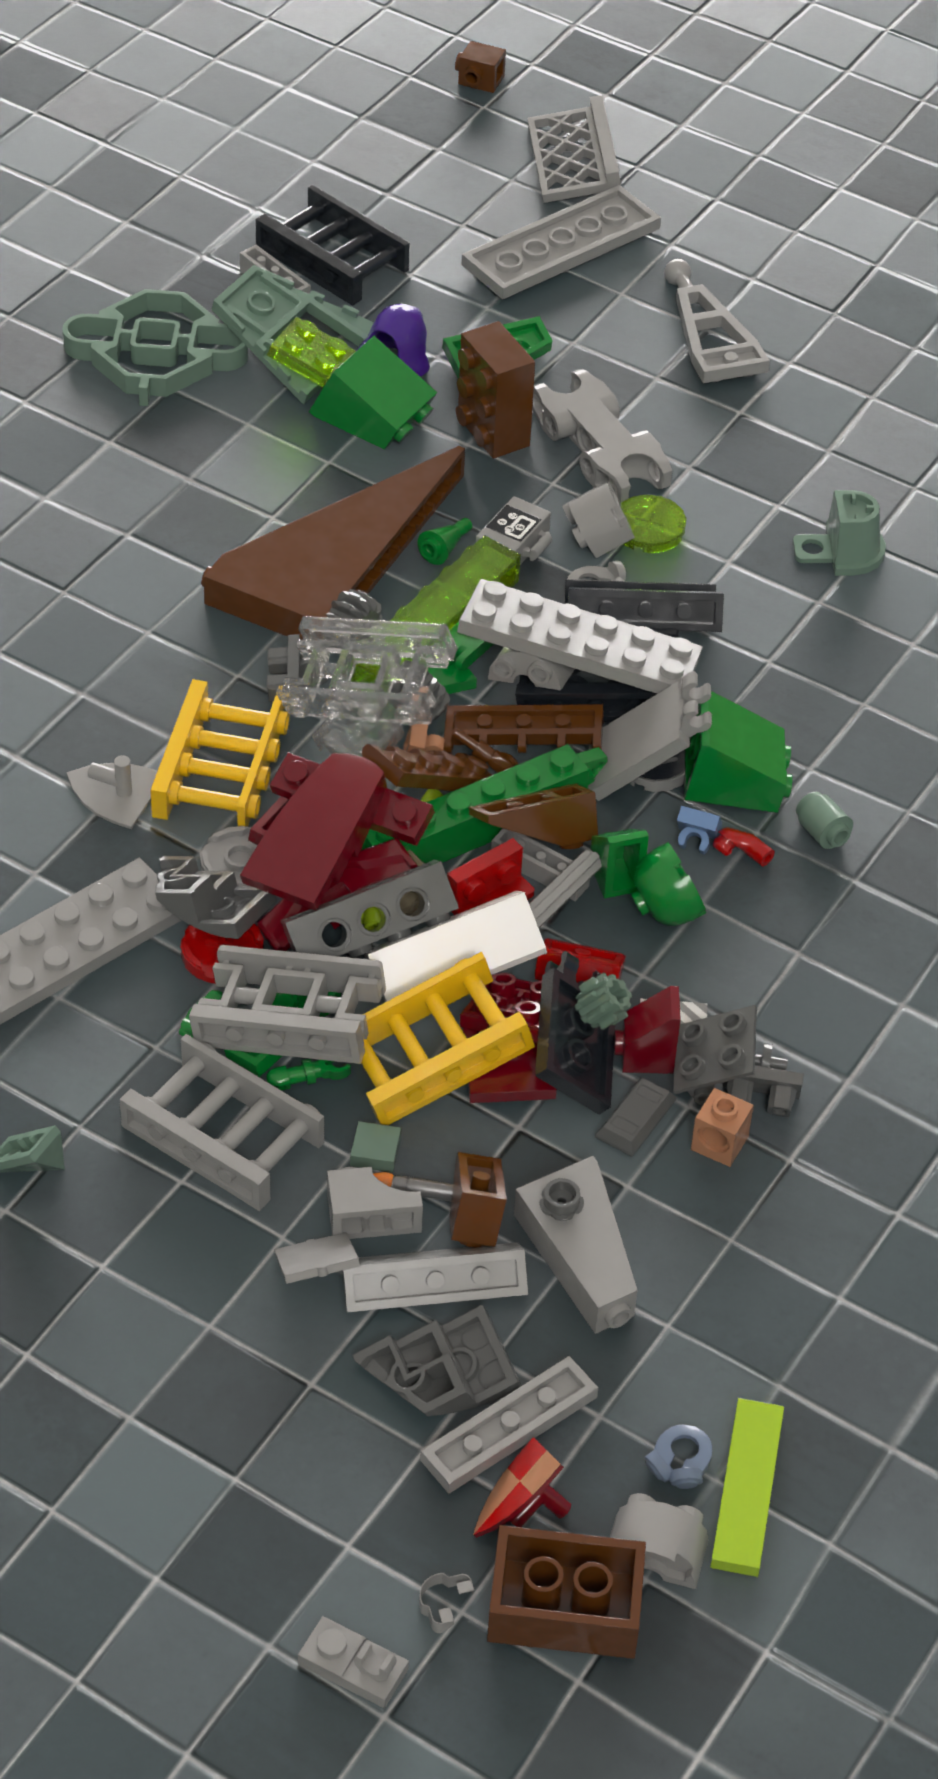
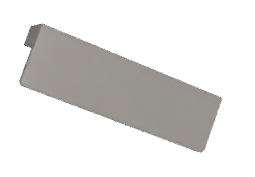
M518 1243L496 1244V1247L484 1245L481 1247L358 1257L359 1267L343 1270L345 1309L347 1312L528 1295L525 1249Z

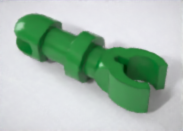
M308 1058L301 1060V1065L286 1068L284 1065L273 1068L266 1077L269 1084L283 1091L290 1089L293 1084L305 1081L307 1085L314 1084L317 1078L344 1079L351 1074V1065L346 1064L344 1067L338 1068L332 1065L334 1061L318 1059L312 1062Z

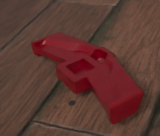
M398 838L361 850L358 857L351 856L339 883H331L321 904L415 868L418 865ZM282 899L257 923L272 950L287 951L290 948L280 920L306 911L309 908ZM337 922L330 923L333 929L340 926Z

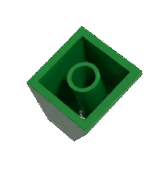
M373 336L331 374L309 413L326 423L385 450L394 440L401 443L412 431L413 426L411 424L416 421L418 424H421L434 409L430 406V403L438 392L379 339Z
M711 691V698L705 703L698 704V714L696 716L709 711L712 713V725L708 730L691 736L690 746L684 749V800L778 813L783 797L789 798L792 789V774H787L786 771L790 763L791 746L785 745V729Z

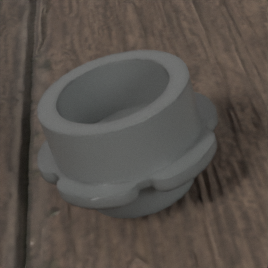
M565 1178L550 1181L542 1191L541 1195L543 1198L539 1201L542 1212L558 1221L571 1220L574 1214H579L584 1207V1199L580 1196L578 1185Z

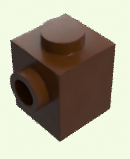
M470 41L464 51L459 52L456 58L455 70L459 71L458 84L494 93L505 77L506 49Z

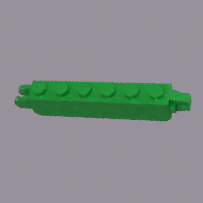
M567 744L427 802L433 805L435 813L418 845L415 846L401 840L399 841L407 851L411 850L424 864L432 860L441 861L442 863L491 843L495 836L503 829L469 815V807L575 783L588 789V785L595 781L596 775L608 762V757L600 747L575 753ZM370 829L361 850L394 838Z

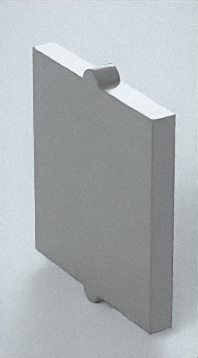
M346 1232L319 1239H309L306 1242L274 1249L276 1260L286 1284L317 1276L324 1277L330 1273L360 1266L359 1258Z

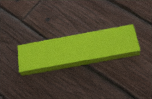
M738 1398L710 1566L712 1569L755 1577L759 1575L784 1406Z

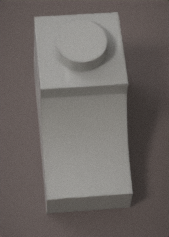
M345 1167L340 1170L327 1171V1200L332 1235L346 1232L349 1239L422 1232L423 1204L421 1191L410 1192L389 1187L373 1175L372 1167Z

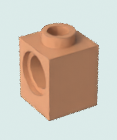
M714 1088L695 1118L691 1150L731 1167L749 1137L754 1105Z

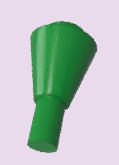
M462 518L453 525L422 532L417 541L420 554L431 564H443L460 538L472 530V522L468 518Z

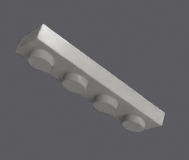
M568 1356L422 1449L420 1461L450 1494L527 1444L533 1437L536 1438L596 1399L598 1396V1386Z

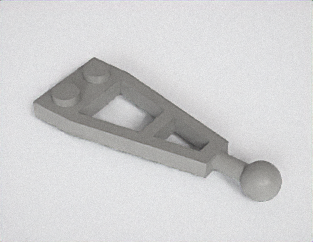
M682 259L671 260L665 267L664 275L668 283L679 287L677 288L676 302L691 363L702 382H719L721 380L769 372L770 360L758 340L703 284L693 286L690 281L691 268L686 261ZM698 302L707 312L693 314L690 304ZM722 327L737 344L702 350L697 331Z

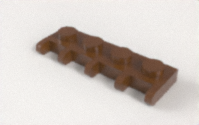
M603 704L447 706L443 751L452 754L454 745H464L452 736L457 728L478 742L482 739L488 745H518V753H527L528 745L557 744V748L567 744H592V749L600 747L602 750Z
M366 744L362 748V757L377 764L384 772L385 777L396 787L455 791L492 776L487 771L489 766L484 761L467 753H457L454 756L446 751H436L434 754L417 748L407 752L395 746H389L384 751L374 744Z

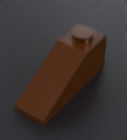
M576 783L469 807V815L481 821L559 845L562 849L580 848L583 846V842L590 841L592 836L598 835L596 794L594 791Z

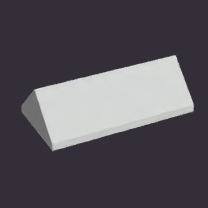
M514 891L451 916L450 919L442 923L413 931L411 935L390 943L388 941L373 947L374 949L365 953L364 957L365 959L382 962L386 983V991L383 998L387 1002L453 967L460 960L470 958L479 952H482L485 956L491 975L546 954L547 950L525 892Z

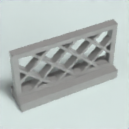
M602 95L590 97V107L527 118L543 203L597 194L617 185L621 186L619 168ZM585 120L579 127L571 124L574 121ZM546 126L552 127L548 132L536 129ZM562 131L570 134L565 139L557 136ZM579 138L588 140L583 146L575 143ZM548 143L556 146L552 151L543 149ZM566 150L574 153L569 158L561 156ZM583 157L592 159L587 165L579 162ZM551 163L560 165L555 171L546 168ZM570 169L578 172L573 178L564 174ZM588 176L599 180L589 183L582 182ZM555 182L564 185L561 188L548 190Z

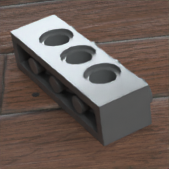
M432 860L323 903L318 907L317 911L308 909L280 920L292 952L340 956L349 953L350 958H354L373 950V942L387 937L390 943L411 935L412 931L410 928L426 922L427 927L442 923L451 918L449 912L459 909L442 862ZM413 891L419 898V906L414 913L405 915L400 908V900L405 893ZM369 907H376L381 915L380 923L376 928L366 930L361 923L362 913ZM337 922L342 928V937L336 944L326 945L322 939V931L327 924Z

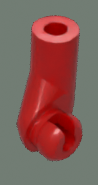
M729 827L719 830L718 833L720 834L712 843L713 847L725 856L730 855L736 846L763 867L770 863L775 854L772 848L754 834Z

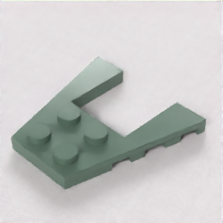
M253 265L214 299L211 310L246 344L301 403L305 404L324 386L327 376L275 342V340L306 312L358 347L368 336L374 322L359 316V310L346 304L343 308L324 301L325 295L316 291H312L309 294L294 288L295 282Z

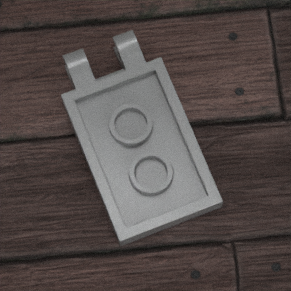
M695 671L684 675L682 683L677 681L603 727L602 751L608 757V762L596 775L595 781L588 785V789L595 792L598 801L688 748L691 736L704 732L711 727L712 713L707 711L700 716H696L698 714V704L705 703L711 698V685L706 683L701 687L695 688L698 685V674Z

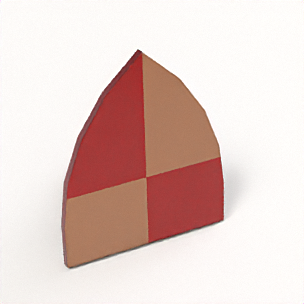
M534 1437L515 1457L491 1491L479 1515L473 1536L476 1538L499 1528V1525H503L508 1521L516 1527H523L542 1504L559 1519L566 1516L570 1511L571 1503L549 1485L564 1466Z

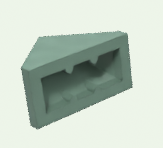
M56 1125L9 1136L0 1146V1173L65 1170L61 1131Z

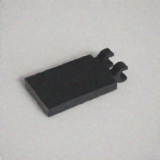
M564 951L561 956L560 965L549 961L546 964L545 974L542 975L535 1076L600 1115L611 1108L615 1025H610L603 1030L600 1026L593 1028L591 1024L584 1023L581 1020V1015L575 1008V1004L578 1001L576 996L581 992L579 986L584 983L582 980L578 983L576 982L579 960L567 951ZM596 970L593 972L592 977L596 978L601 973Z

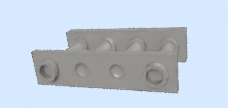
M185 1034L181 1038L182 1067L152 1097H144L133 1089L128 1090L120 1098L121 1125L260 1211L271 1200L269 1171L301 1138L317 1148L324 1144V1116L312 1105L299 1102L219 1054L210 1044L199 1042ZM197 1076L216 1086L186 1118H179L165 1109ZM231 1096L251 1107L221 1139H213L199 1130ZM266 1117L285 1128L256 1160H248L234 1152L242 1141Z

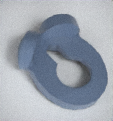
M673 1426L660 1435L654 1450L644 1457L646 1466L656 1479L664 1483L670 1481L672 1486L681 1489L694 1488L703 1483L702 1476L707 1471L712 1457V1443L708 1435L695 1426ZM681 1438L691 1439L697 1444L698 1453L696 1456L686 1459L682 1468L673 1470L670 1467L675 1458L671 1448L672 1444Z

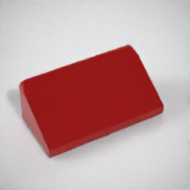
M547 938L544 941L547 953L537 957L534 975L535 979L542 981L546 964L552 961L560 965L562 953L567 951L579 960V968L576 973L577 983L581 980L586 982L592 978L593 972L596 970L601 974L606 973L607 976L611 974L616 975V978L620 980L626 956L622 953Z

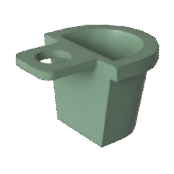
M834 490L829 518L826 522L827 534H798L793 537V549L797 562L833 563L835 576L867 574L877 569L885 556L886 543L880 533V506L874 497L862 491ZM809 543L817 544L822 548V552L810 554L805 552L802 547Z

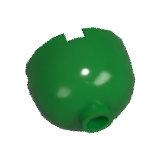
M669 842L655 848L642 858L634 874L637 891L632 893L631 897L642 916L650 913L658 923L666 926H680L706 914V908L689 874L687 875L680 864L682 863Z

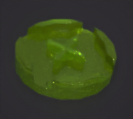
M646 494L633 496L621 503V509L635 538L624 543L626 547L634 550V546L643 548V552L658 553L668 551L682 541L687 518L683 509L674 501L662 496Z

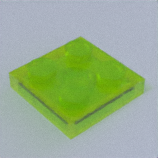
M296 316L271 344L267 356L319 386L324 387L331 374L353 355L356 350L350 348L342 339L331 337L319 330L314 323L302 320Z

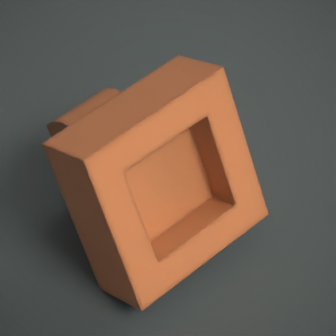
M413 717L403 744V750L410 752V750L417 748L434 754L436 751H443L445 739L435 734L427 735L429 720Z

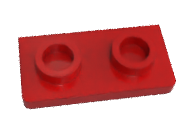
M514 838L447 873V878L459 909L451 911L454 915L514 891L525 892L527 900L534 897V887L521 875L523 847Z

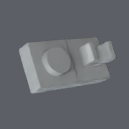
M324 1616L321 1617L298 1654V1665L384 1709L409 1669V1660L367 1640L366 1637Z

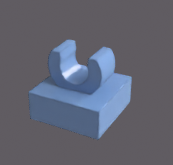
M681 806L677 818L679 830H682L678 836L679 846L685 849L687 840L692 836H698L701 838L699 852L705 855L710 847L709 838L715 839L720 834L718 831L722 829L721 818L718 815Z

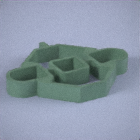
M144 289L100 310L99 314H78L72 316L65 321L62 328L65 352L74 359L92 361V365L123 392L139 395V406H148L150 396L167 397L211 375L213 370H236L245 365L248 360V347L226 324L219 323V319L185 292ZM149 310L183 313L193 321L190 334H181L180 323L176 320L138 318L135 320L132 330L125 329L124 322ZM81 335L111 336L113 340H87L76 337ZM141 339L171 341V345L140 344ZM199 343L230 345L236 348L219 350L197 347ZM124 350L131 352V362L134 364L172 367L177 364L179 355H187V364L165 375L129 373L118 364L121 351Z

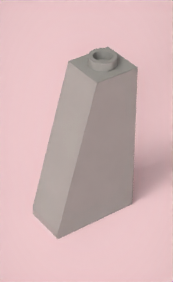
M588 1157L517 1188L514 1207L515 1218L593 1332L596 1334L607 1328H618L626 1324L635 1315L638 1290L595 1157ZM554 1179H569L575 1182L580 1189V1196L584 1199V1207L579 1214H574L571 1220H555L553 1217L545 1215L540 1208L539 1201L543 1198L541 1195L542 1191Z

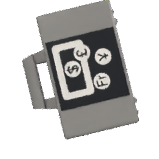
M513 496L476 536L475 557L509 573H513L527 557L530 558V561L536 560L552 542V536L549 533L551 512Z

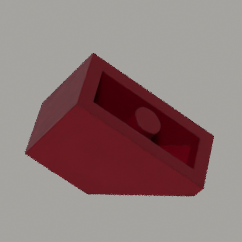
M669 986L626 1011L628 1017L623 1019L622 1030L614 1031V1055H622V1073L674 1074L681 1021L679 986Z

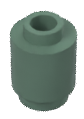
M817 791L811 792L798 803L796 813L799 816V823L823 848L832 849L840 847L849 840L853 829V821L829 795L821 794Z

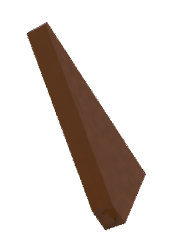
M457 446L222 554L213 566L206 568L202 576L201 585L204 587V604L287 637L288 635L300 634V642L324 650L328 643L324 641L325 631L323 630V625L327 621L326 613L331 609V602L333 600L337 601L342 591L347 592L353 589L368 594L463 478L465 448Z

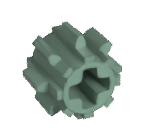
M602 973L596 978L592 977L579 986L581 992L577 994L576 999L578 1001L575 1004L576 1011H579L581 1015V1020L584 1023L591 1024L593 1028L600 1026L604 1030L610 1025H615L628 1017L626 1010L632 1005L629 1002L632 995L631 992H628L625 986L626 983L623 980L617 979L616 975L611 974L607 976L606 973Z

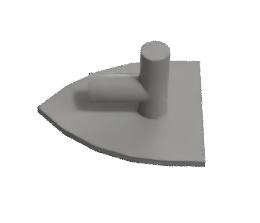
M121 755L115 758L114 763L97 764L93 762L89 766L67 772V777L72 791L86 808L98 817L132 830L151 801L150 789L157 770L130 764V758Z

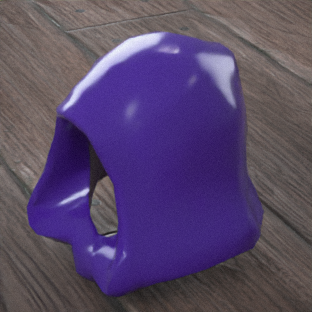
M401 303L385 307L375 319L368 336L358 349L371 337L375 336L386 347L397 349L398 357L420 377L429 372L430 364L426 355L427 331L420 309Z

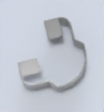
M442 1572L430 1576L422 1584L419 1596L420 1612L429 1618L431 1628L435 1633H443L454 1625L452 1611L450 1607L439 1609L442 1623L436 1622L433 1619L430 1606L422 1603L421 1598L427 1589L437 1584H444L448 1588L457 1586L459 1594L467 1592L474 1594L472 1580L466 1574L449 1577Z

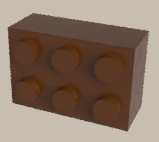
M500 321L461 333V349L458 351L460 373L457 379L459 398L458 406L456 407L458 422L470 431L478 446L483 447L493 459L529 447L535 377L534 359Z
M499 1525L487 1642L635 1659L640 1625L646 1542Z

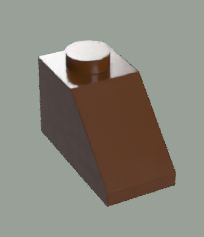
M463 1152L457 1153L449 1216L451 1240L459 1241L468 1247H481L482 1245L496 1247L507 1200L501 1159Z

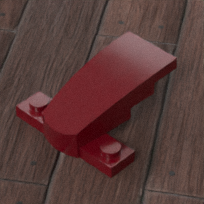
M288 752L272 779L270 788L272 793L287 798L289 801L262 837L242 870L240 878L243 884L317 911L331 883H339L351 856L358 857L370 829L417 846L435 813L433 805L388 789L384 772L377 764L364 757L348 753H333L324 762L319 764Z

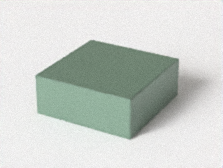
M358 1121L350 1154V1166L359 1168L372 1167V1170L393 1173L401 1141V1128Z

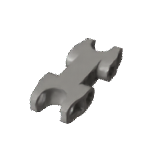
M579 369L571 372L572 381L570 389L572 393L555 392L544 383L534 385L532 411L538 419L541 429L553 441L569 437L582 451L579 457L582 473L594 488L609 482L615 489L618 499L622 504L629 501V490L631 487L629 479L631 478L646 480L657 489L671 486L672 468L660 443L647 430L630 434L618 420L620 408L616 396L603 381L594 377L587 370Z

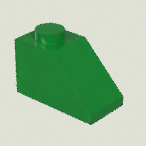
M626 829L592 836L591 851L599 854L602 864L601 869L594 876L604 899L637 891L634 874L642 858L647 855L649 839L647 830Z

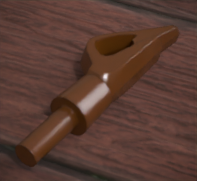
M459 728L452 735L472 749V755L487 763L498 773L519 764L512 755L494 750L482 739L479 742Z

